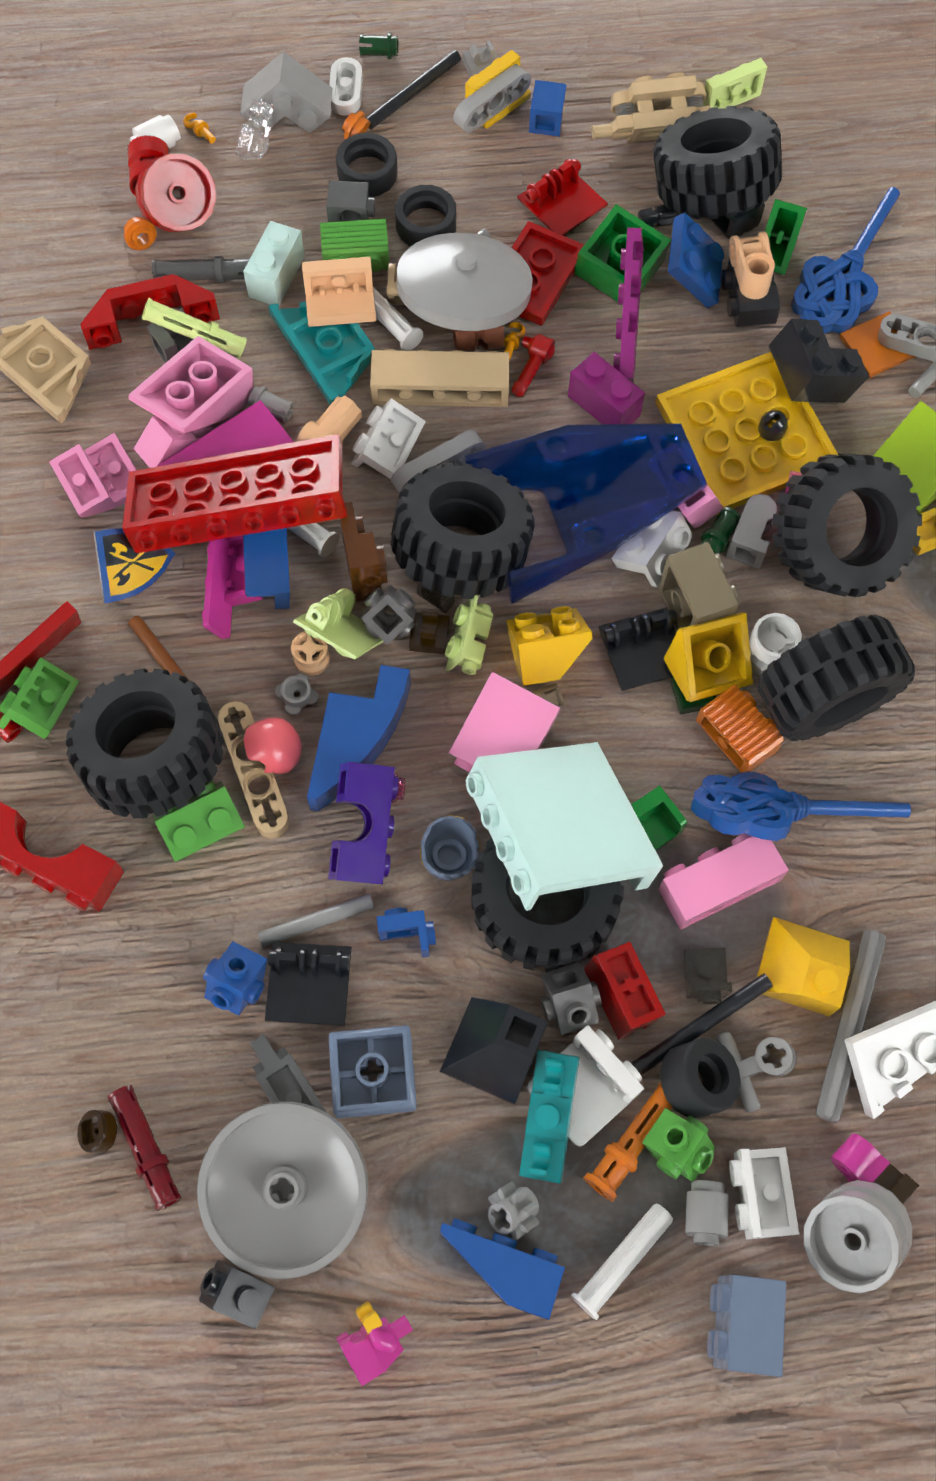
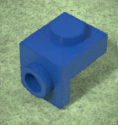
M393 908L386 910L383 916H376L380 941L419 936L422 958L430 957L429 946L436 945L433 921L425 922L424 910L408 912L407 908Z

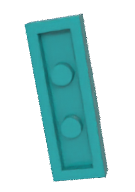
M538 1050L519 1176L558 1184L562 1182L580 1060L579 1056Z

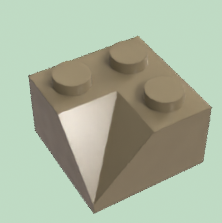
M709 542L667 556L658 590L668 611L674 610L676 612L678 622L674 625L677 631L680 628L733 615L740 604L738 591L733 584L729 585L724 575L723 561L718 553L714 554Z

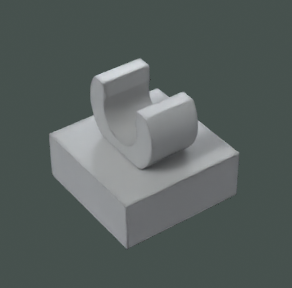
M490 40L486 42L487 46L476 48L475 45H471L469 51L463 52V63L470 77L484 70L498 58Z

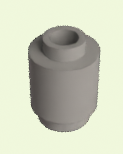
M695 1180L693 1183L691 1182V1191L687 1192L685 1234L694 1237L693 1244L719 1246V1239L728 1238L729 1195L725 1194L724 1183Z

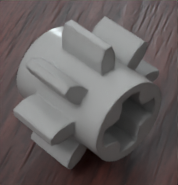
M510 1181L488 1197L492 1204L488 1210V1218L490 1224L498 1233L503 1235L511 1233L513 1239L517 1240L539 1225V1221L535 1217L539 1211V1203L535 1194L528 1187L516 1189L514 1182Z

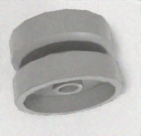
M856 1180L840 1184L811 1210L804 1225V1248L810 1264L823 1280L840 1290L854 1293L877 1290L890 1280L897 1268L904 1262L912 1246V1224L906 1208L892 1192L873 1182Z

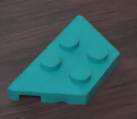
M299 302V308L280 309L279 303L268 306L270 316L329 405L337 396H345L371 363L372 350H375V347L358 323L309 327L306 302Z

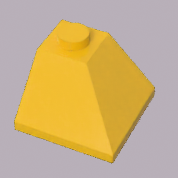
M773 917L757 977L765 973L772 982L773 987L761 995L830 1017L842 1005L850 972V941Z

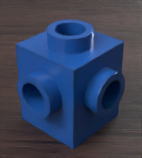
M232 941L220 959L213 958L204 972L203 979L207 981L204 998L211 1001L217 1008L229 1010L240 1016L248 1003L254 1005L264 989L265 983L263 980L268 959Z

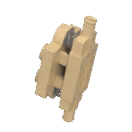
M681 72L670 74L662 79H654L652 76L639 77L634 82H631L629 89L613 93L611 97V112L616 113L617 116L610 124L592 125V139L611 137L612 140L627 139L628 143L657 140L660 133H663L669 124L674 125L677 119L681 117L686 118L691 116L693 112L699 110L703 112L711 108V106H703V101L707 97L704 83L696 82L695 75L685 76Z

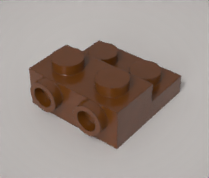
M348 502L345 503L347 517L340 519L352 591L355 594L356 602H364L378 587L382 590L381 584L388 583L385 568L386 559L383 544H375L373 531L365 533L362 515L355 516L353 503Z

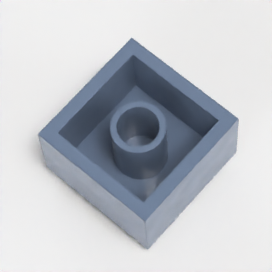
M733 1274L718 1276V1284H712L710 1291V1311L716 1312L715 1330H709L707 1339V1355L709 1358H714L713 1367L729 1371L782 1377L786 1281Z

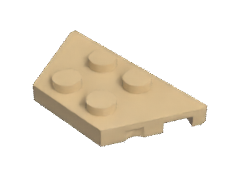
M43 316L29 320L22 325L2 328L3 334L0 335V371L62 424L91 365L89 356Z

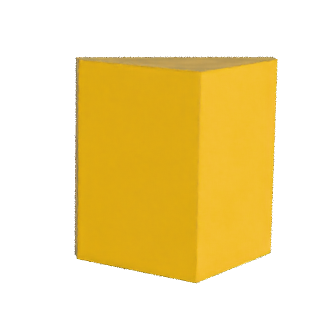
M740 612L678 629L663 659L687 701L693 702L721 694L734 684L738 688L753 685L747 613Z

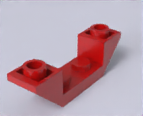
M170 274L107 289L80 325L89 350L105 348L122 342L117 321L136 318L142 315L148 298L170 308L182 306L187 315L209 323L220 319L215 295L213 292L186 279Z

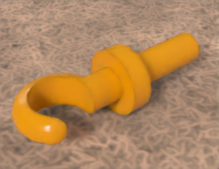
M194 112L187 114L183 119L184 126L188 129H193V132L198 137H204L209 143L213 144L216 141V137L209 131V125L204 120L189 122L191 119L197 118V114Z
M511 322L509 328H517L520 332H511L504 338V352H509V362L513 350L518 349L520 339L526 333L524 325L519 322Z

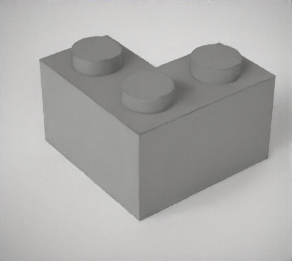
M283 51L244 84L240 115L265 132L286 116L305 131L311 133L330 118L333 88Z

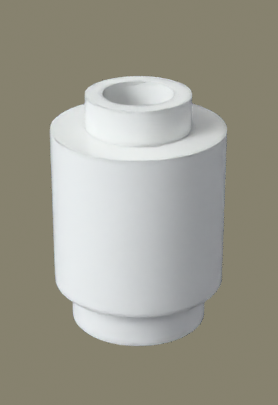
M158 115L132 128L133 136L130 137V141H132L136 137L144 135L155 136L167 143L169 149L174 147L175 142L181 139L177 125L170 115L164 117Z

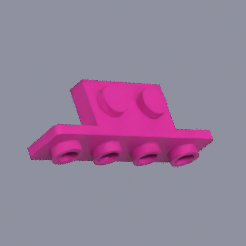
M243 535L209 541L207 548L208 564L207 576L205 578L204 610L202 612L203 627L221 639L230 638L232 606L263 599V597H247L245 595Z

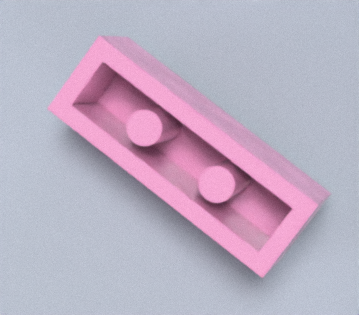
M744 833L731 841L733 846L722 851L718 847L712 848L697 858L699 862L687 868L684 864H679L663 874L665 878L662 880L658 891L679 929L682 930L780 882L789 869L773 842Z

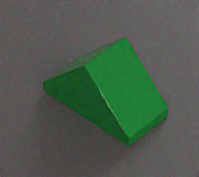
M779 199L774 201L765 232L768 235L771 254L775 262L774 272L785 275L807 208Z

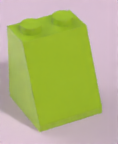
M920 400L873 455L882 458L884 462H892L900 468L899 475L908 476L913 483L910 492L917 493L920 500V506L916 507L917 514L925 512L936 500V412Z

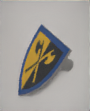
M122 528L93 531L103 603H111L135 596L151 586L164 573L175 552L170 548L135 553Z

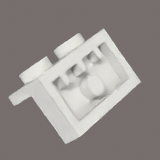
M392 398L382 408L377 405L366 422L370 425L367 434L362 433L353 446L352 451L356 455L351 464L358 468L364 462L391 479L393 473L405 464L426 421Z

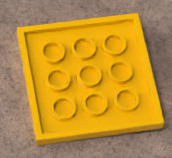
M771 352L660 393L655 399V404L676 443L679 444L715 494L723 509L725 507L734 509L747 503L750 497L757 494L769 495L786 488L790 471L800 472L802 466L808 462H817L821 456L829 454L838 455L809 402L791 401ZM770 410H780L788 419V428L784 436L778 441L765 440L758 432V425L762 416ZM773 420L767 426L771 428L777 421Z

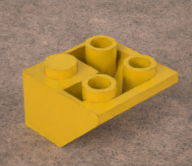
M569 606L556 607L550 613L539 615L533 612H525L516 615L515 619L506 620L516 671L523 686L560 680L592 640V631L577 608L572 609Z

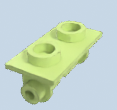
M474 595L473 599H469L465 604H460L456 609L453 617V624L456 625L455 633L450 638L445 650V656L448 657L445 671L449 672L459 665L462 667L463 673L475 675L476 671L481 669L486 644L478 642L474 638L477 637L483 640L488 638L493 613L489 605L483 603L477 605L478 595Z

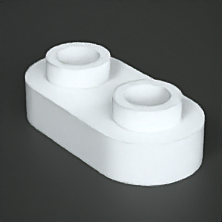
M340 58L331 66L329 84L333 88L331 109L339 115L355 113L361 106L362 66L353 58Z

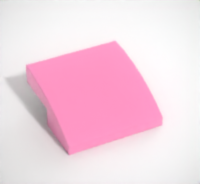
M115 433L86 450L78 444L49 461L81 518L103 513L125 504L129 471L137 470Z

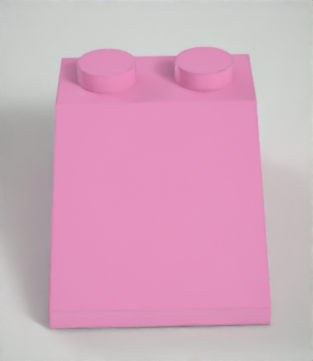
M197 336L129 394V400L186 434L232 418L248 403L249 395L253 390V370L250 366Z

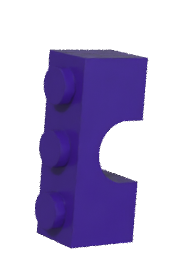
M357 762L340 764L336 802L347 803L357 807L363 815L364 828L361 834L353 841H332L328 880L383 885V879L388 876L391 864L390 855L386 854L387 839L392 837L395 824L394 816L390 815L391 800H395L398 793V778L394 777L395 767Z

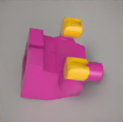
M365 1302L355 1311L362 1324L360 1330L351 1335H348L345 1331L336 1337L361 1386H364L388 1369L404 1350L399 1340L413 1331L405 1315L390 1324L385 1317L379 1318L369 1302Z

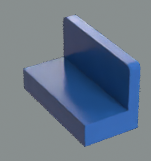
M287 528L243 535L245 595L247 597L275 596V609H290Z

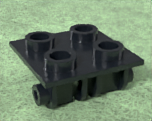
M666 607L598 626L621 691L673 677L663 658L677 633L674 624H677L678 620L674 610L668 611Z
M273 942L272 950H269L268 954L270 975L265 1021L345 1026L352 947Z

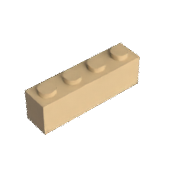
M426 349L417 351L372 350L370 380L372 405H385L392 398L401 405L508 407L509 352L429 351Z

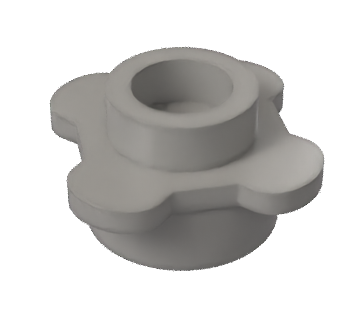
M305 674L291 676L283 683L277 685L275 689L276 696L284 701L286 705L285 710L290 715L299 714L302 708L307 705H315L319 700L318 692L311 689L309 679ZM300 692L301 694L299 697H295L294 693Z

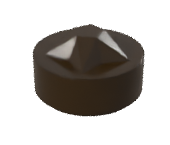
M88 1111L81 1118L78 1125L77 1137L80 1147L89 1153H104L108 1151L116 1139L117 1123L115 1117L109 1111Z

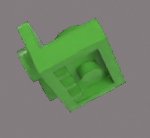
M41 657L33 669L25 666L13 684L20 689L16 694L9 691L0 705V712L4 713L0 719V728L4 730L9 721L13 720L45 739L73 694L79 680Z

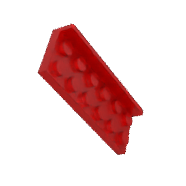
M337 434L129 471L122 529L134 552L143 553L346 518L347 507L343 499L342 442L340 436Z

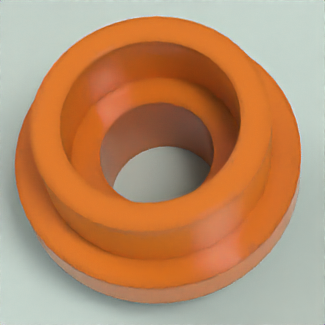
M359 111L356 115L354 113L349 114L342 126V130L345 131L344 139L354 134L367 132L370 121L365 118V113Z
M133 217L124 226V240L133 250H145L156 239V228L148 219Z

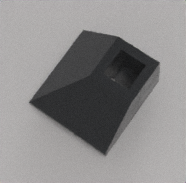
M471 997L440 1073L515 1105L548 1021L509 1004Z

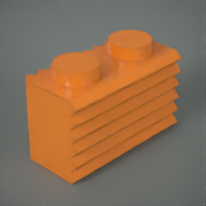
M735 684L701 708L696 718L697 723L741 773L751 772L766 759L774 755L784 741L774 720L764 718L763 714L758 711L757 703L753 696L745 690H739Z

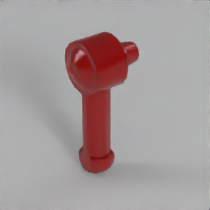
M537 334L534 337L525 336L521 345L528 350L530 358L519 378L513 384L511 391L514 396L521 398L526 395L527 389L541 364H546L555 353V340L542 334Z

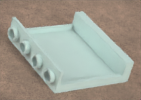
M598 742L477 757L467 776V791L475 800L481 813L482 824L488 829L495 843L497 856L504 863L511 878L512 888L519 895L525 910L532 909L539 895L629 879L634 890L646 889L663 867Z

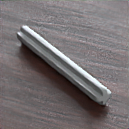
M865 930L862 934L816 1108V1116L828 1122L837 1123L841 1118L853 1071L844 1040L863 1032L886 944V936L875 930Z

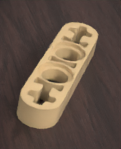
M237 701L229 702L219 710L218 723L256 829L262 836L270 839L278 838L288 830L290 823L285 804L273 772L265 773L264 769L266 767L260 761H242L237 757L238 750L244 746L245 734L237 736L234 725L231 722V715L238 714L242 718L240 722L244 733L246 728L254 722V719L247 705ZM263 777L269 780V789L259 795L250 792L249 785L251 781L255 778ZM269 802L273 814L276 817L281 816L276 819L277 825L275 827H270L267 822L262 823L267 820L262 804Z

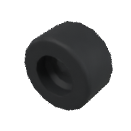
M699 1038L670 1049L662 1061L660 1079L665 1097L671 1106L685 1117L689 1115L694 1118H702L720 1113L730 1108L738 1098L741 1085L738 1066L729 1050L715 1039ZM698 1072H699V1074H700V1076H701L702 1084H701V1081H700V1079H699Z

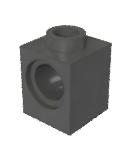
M329 180L326 205L328 222L369 220V217H375V197H369L368 182Z

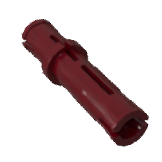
M124 1086L113 1091L107 1098L138 1166L135 1169L138 1178H143L147 1185L156 1211L164 1210L182 1199L167 1167L170 1163L166 1154L161 1153L133 1086Z

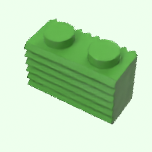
M386 218L320 223L323 260L370 257L372 272L382 269L388 270L389 250Z

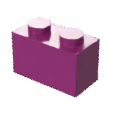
M596 352L590 354L570 372L568 397L617 437L640 417L645 392Z

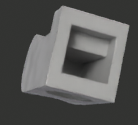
M757 494L749 498L726 555L727 558L760 569L770 543L761 539V537L771 528L773 514L777 512L776 502L771 497Z

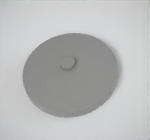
M446 233L425 238L404 252L397 267L396 286L403 303L423 320L453 330L480 331L502 326L517 318L529 303L533 281L531 270L526 261L508 245L477 234Z
M273 1102L260 1105L241 1114L227 1124L211 1143L199 1172L197 1187L198 1207L203 1225L217 1249L233 1264L261 1277L289 1279L305 1276L318 1271L335 1260L346 1249L359 1229L368 1200V1175L365 1161L351 1134L340 1122L326 1112L297 1102Z

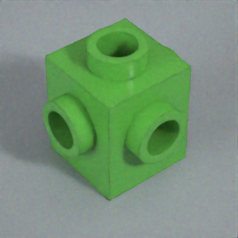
M666 1108L642 1141L652 1157L658 1160L656 1166L676 1180L681 1175L692 1183L699 1173L702 1174L709 1168L714 1157V1150L716 1149L707 1135L709 1129L702 1122L689 1115L686 1119H683Z

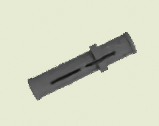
M215 256V259H153L152 274H156L153 275V278L175 274L188 281L216 280L217 283H225V280H245L243 271L250 258L224 259L223 256Z

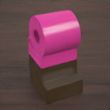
M852 1133L830 1158L835 1167L847 1178L848 1182L860 1180L877 1183L892 1192L902 1204L920 1186L910 1176L902 1174L870 1142L856 1133Z

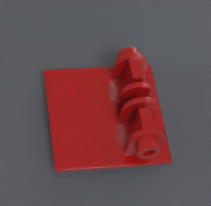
M576 158L566 159L559 169H551L549 174L545 173L542 179L535 184L530 183L527 186V190L517 196V199L548 229L563 236L608 206V203L578 176L581 164Z

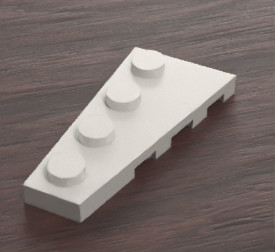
M936 1001L844 1040L865 1115L875 1119L885 1111L883 1106L894 1097L901 1099L913 1089L911 1084L927 1072L930 1074L936 1072Z

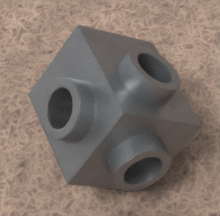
M390 584L382 591L378 587L363 602L367 606L361 617L364 621L363 625L372 636L377 639L381 638L386 645L395 637L399 640L403 638L415 625L413 623L416 613L413 607L415 602L402 588L397 591ZM388 604L396 613L389 615L384 611V607Z
M579 962L541 974L546 997L540 999L546 1020L548 1022L554 1020L561 1035L580 1031L587 1025L600 1023L596 1006L602 1004L599 990L594 981H589Z

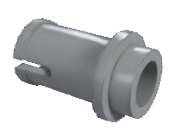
M255 386L249 395L248 405L251 406L261 400L275 418L280 419L284 423L288 422L293 413V410L290 408H294V402L268 392L266 386L261 388Z

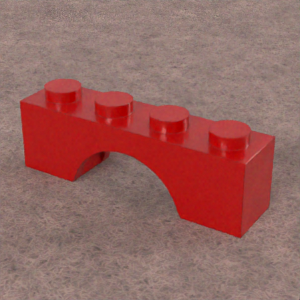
M0 802V867L17 877L20 876L21 872L33 877L31 883L47 893L52 894L55 889L67 895L64 900L80 910L86 911L87 907L90 906L100 912L124 874V870L118 862L84 844L60 857L46 858L30 853L25 841L26 820L17 810Z

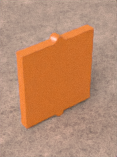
M890 311L840 333L839 336L847 349L858 350L869 378L916 357L886 348L879 342L878 332L881 322L886 316L891 315ZM892 329L891 333L897 334L898 330Z

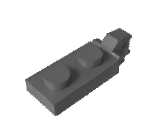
M264 1034L250 1042L261 1061L253 1066L257 1074L255 1077L271 1103L297 1102L326 1112L290 1053H287L284 1047L275 1052Z

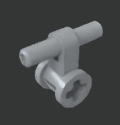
M726 1031L716 1036V1040L723 1044L733 1055L738 1066L741 1083L739 1096L745 1111L751 1113L759 1110L761 1104L749 1077L762 1072L773 1076L789 1074L794 1069L797 1060L794 1048L781 1038L770 1037L759 1043L754 1056L742 1060L731 1032ZM773 1046L779 1051H786V1056L781 1058L782 1066L779 1068L775 1064L767 1063L766 1058L771 1056L770 1048Z

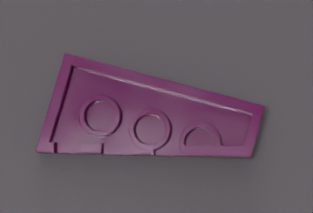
M627 228L626 249L622 248L620 269L625 270L624 284L619 283L618 305H623L622 318H617L616 339L621 340L620 353H614L613 367L633 383L644 250L642 228Z

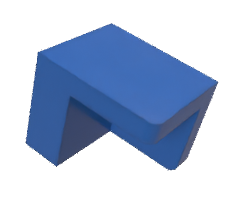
M535 80L530 108L529 133L560 137L566 84Z

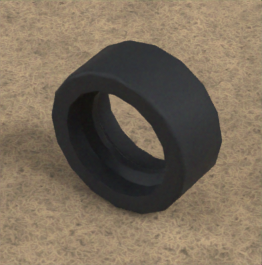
M366 132L354 134L345 139L338 147L336 166L339 181L368 182L369 197L382 195L389 191L396 182L398 173L397 155L394 146L387 138ZM362 157H374L385 163L382 169L369 174L357 173L348 167L351 162Z
M417 185L402 193L395 204L396 231L400 239L411 247L415 243L434 235L455 233L456 203L452 195L443 188L434 185ZM431 208L441 212L445 219L434 226L421 227L411 223L407 216L418 209Z

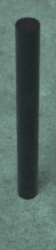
M456 50L451 51L365 117L370 121L369 129L372 130L461 61L459 52Z
M763 973L631 1062V1064L642 1076L661 1063L670 1049L695 1040L772 988V982Z

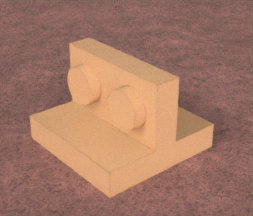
M370 257L302 262L309 327L376 321Z

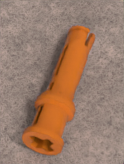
M661 1082L618 1142L608 1144L604 1149L606 1155L592 1173L587 1172L583 1177L584 1181L593 1190L611 1202L616 1199L615 1191L628 1173H634L638 1168L637 1164L639 1162L637 1157L645 1148L642 1141L665 1108L670 1111L673 1109L665 1097Z

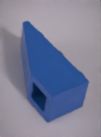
M453 1218L451 1226L442 1223L440 1234L506 1305L546 1320L550 1319L565 1267L556 1264L557 1255L538 1248H533L532 1255L515 1249L518 1241L493 1233L491 1240L475 1235L476 1226Z

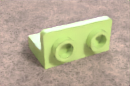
M759 58L707 79L705 84L707 97L703 101V106L718 107V109L726 108L727 106H736L760 96L768 66L762 58Z

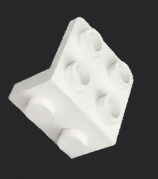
M589 1025L582 1029L575 1036L573 1043L561 1052V1054L580 1057L568 1136L570 1141L579 1147L585 1145L644 1090V1087L639 1083L643 1078L638 1070L627 1060L622 1063L611 1051L614 1049L611 1040L600 1029L594 1032ZM533 1078L527 1085L530 1094L532 1092Z

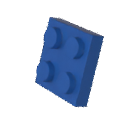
M684 212L674 217L668 273L704 306L709 308L716 305L719 301L724 250L718 242H715L703 231L698 223H695Z

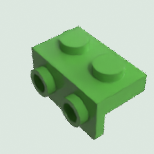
M213 780L211 782L206 781L204 784L206 789L198 797L193 795L187 800L188 805L181 809H178L177 806L169 809V814L159 817L153 815L154 822L175 862L245 827L222 781L214 784Z

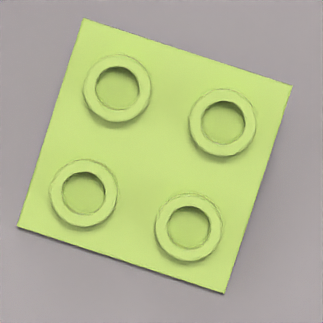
M342 588L336 594H331L320 602L312 604L307 613L293 621L302 627L309 636L322 639L335 647V650L342 656L353 658L354 660L384 642L381 638L377 639L372 636L363 625L364 621L351 613L356 597L353 591L347 588Z

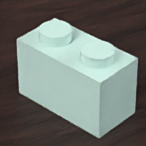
M273 221L269 222L243 271L249 298L268 304L279 303L280 306L305 257L301 230Z

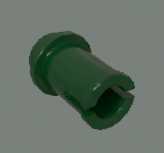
M388 32L387 36L360 34L359 43L372 44V47L359 46L360 56H387L388 59H392V56H398V36H392V32Z

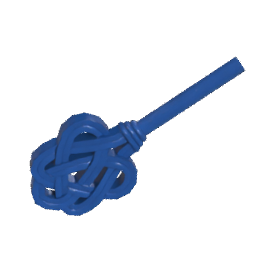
M896 187L888 189L852 250L845 252L835 261L827 256H813L804 264L799 278L801 284L796 288L791 306L793 312L798 314L800 319L818 320L824 334L828 332L840 334L851 329L855 325L858 315L868 311L876 301L878 285L871 276L862 271L864 254L900 195V191Z
M742 772L731 778L723 775H708L702 780L701 787L695 790L691 803V810L696 816L709 821V824L715 830L723 834L740 835L745 833L771 841L786 838L793 821L796 822L806 818L808 815L908 818L911 814L909 803L811 800L796 792L779 789L776 781L767 775L757 772Z

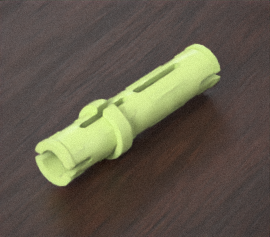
M150 298L146 302L141 318L191 339L200 336L239 359L247 341L245 337H240L219 328V324L211 321L209 324L155 302Z

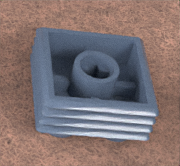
M408 1025L338 1031L329 1034L333 1113L336 1118L413 1112L417 1109L411 1031ZM376 1062L378 1069H384V1073L379 1074L377 1081L370 1082L368 1076H361L362 1071L368 1070L369 1063Z

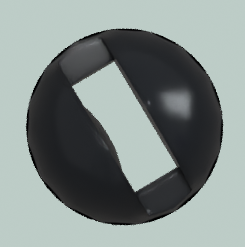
M770 410L762 416L758 425V432L765 440L778 441L784 436L788 428V419L780 410ZM771 421H777L771 428L767 426Z

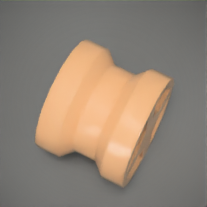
M301 632L294 638L291 644V651L297 670L308 676H315L324 672L330 662L327 643L322 639L309 636L306 632Z

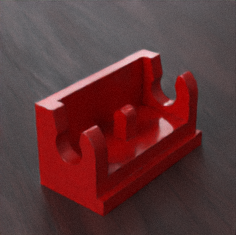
M631 942L595 955L584 967L590 982L594 981L597 985L602 1001L601 1005L618 1040L628 1037L639 1028L643 1027L645 1029L651 1026L658 1019L666 1015Z

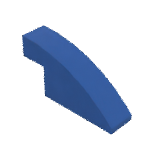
M380 665L374 699L329 692L307 795L310 810L319 811L337 798L340 764L346 762L373 764L382 753L396 730L404 711L411 686L410 669Z

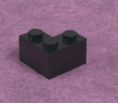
M791 319L769 344L791 401L845 403L869 378L858 350L830 348L818 320Z

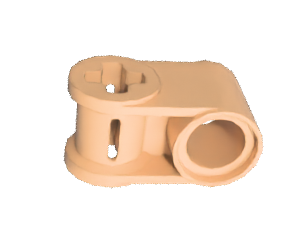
M759 232L758 236L739 238L737 235L731 236L729 240V257L731 265L735 270L740 292L750 299L763 298L770 289L775 268L767 233Z

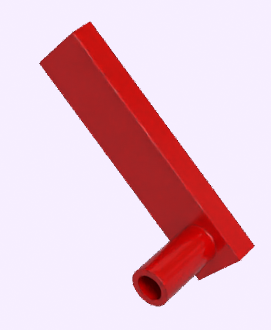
M68 601L61 605L0 660V696L13 686L25 666L31 669L40 657L43 658L82 623L78 611ZM0 712V719L2 718V716H3V714H4V713H2V712ZM10 720L4 730L0 728V737L6 743H9L18 737L23 730V726Z

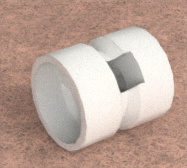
M772 613L766 614L758 620L749 638L752 672L760 676L764 670H767L768 665L772 661L779 659L782 653L794 648L801 642L802 633L794 619L785 614Z

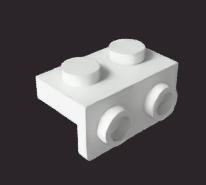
M647 506L611 559L616 568L643 573L646 575L651 586L659 587L667 556L683 551L690 543L692 532L682 512Z
M786 1147L759 1150L740 1149L734 1153V1160L729 1161V1173L732 1185L739 1188L741 1204H736L735 1214L738 1229L740 1231L745 1230L746 1240L799 1235Z

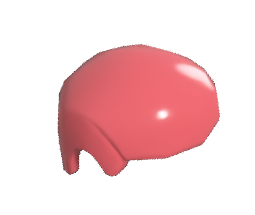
M279 717L266 718L253 722L246 728L243 740L246 755L251 761L262 762L266 767L264 769L265 773L286 774L297 766L302 753L301 738L293 725Z

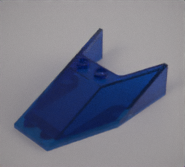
M681 423L565 425L465 456V464H473V468L481 470L482 467L490 469L492 474L498 477L502 475L509 479L512 487L517 486L521 491L542 492L545 495L567 551L566 555L509 572V599L511 604L616 550L707 486L706 479Z

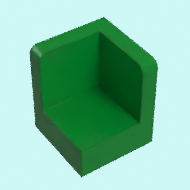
M660 785L631 804L655 851L682 834L686 827V818Z

